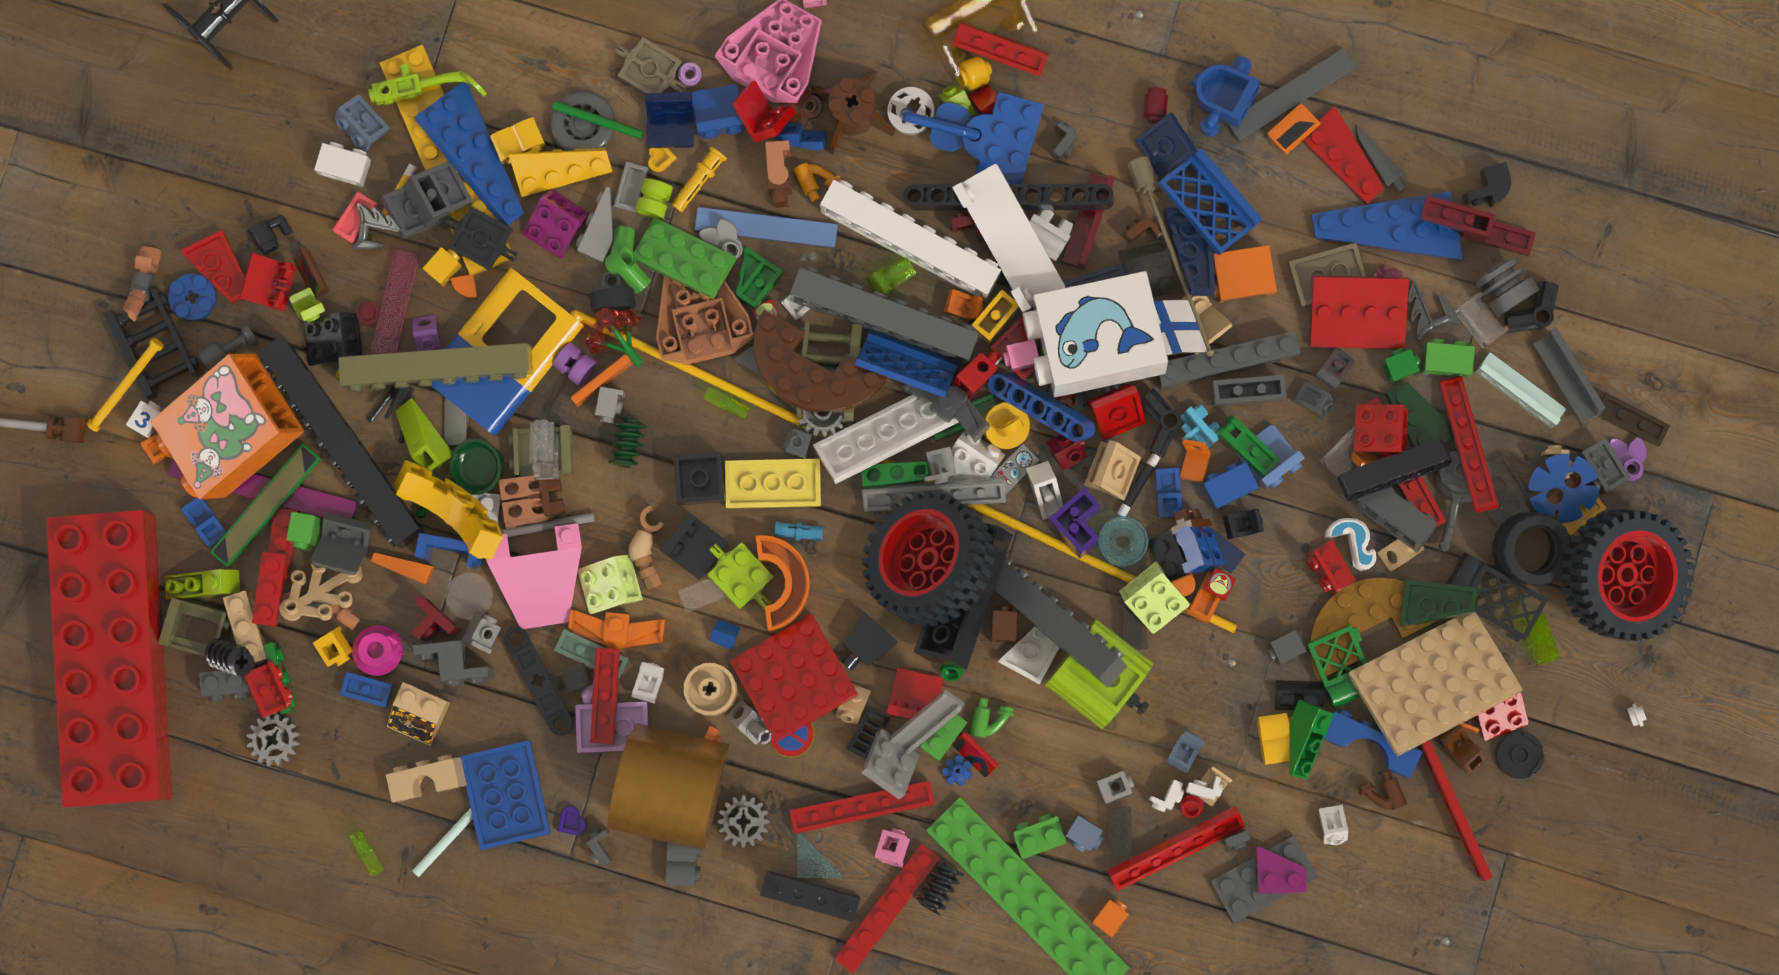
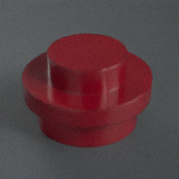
M364 302L357 308V319L364 325H373L380 318V309L373 302Z

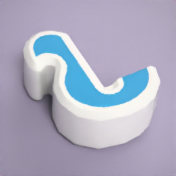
M1343 518L1330 524L1325 530L1324 538L1348 535L1354 568L1364 571L1375 564V550H1366L1370 540V531L1364 522L1357 518Z

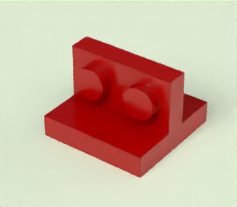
M1129 383L1087 400L1088 408L1096 421L1102 441L1146 424L1139 393L1135 385L1131 386Z

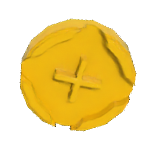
M1007 402L997 403L986 412L984 417L991 427L984 435L992 445L1001 449H1012L1026 440L1030 430V421L1026 413Z

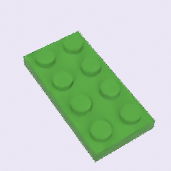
M655 217L634 251L636 262L711 299H714L736 261L735 256Z

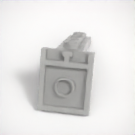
M945 689L892 735L884 729L879 730L861 773L896 798L901 799L906 793L920 756L913 750L959 713L964 706V702Z

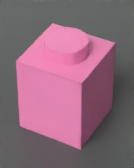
M1035 340L1007 345L1006 352L1003 353L1005 366H1010L1011 372L1034 367L1033 358L1039 357Z

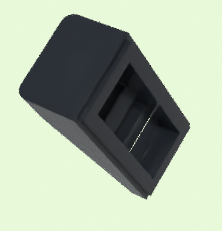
M869 707L846 749L867 759L876 735L864 729V725L867 724L879 731L885 728L890 718ZM869 716L881 721L882 724L879 726L869 721ZM860 733H863L873 739L872 742L870 743L864 740L863 738L859 737ZM858 741L869 748L865 751L855 746V742Z

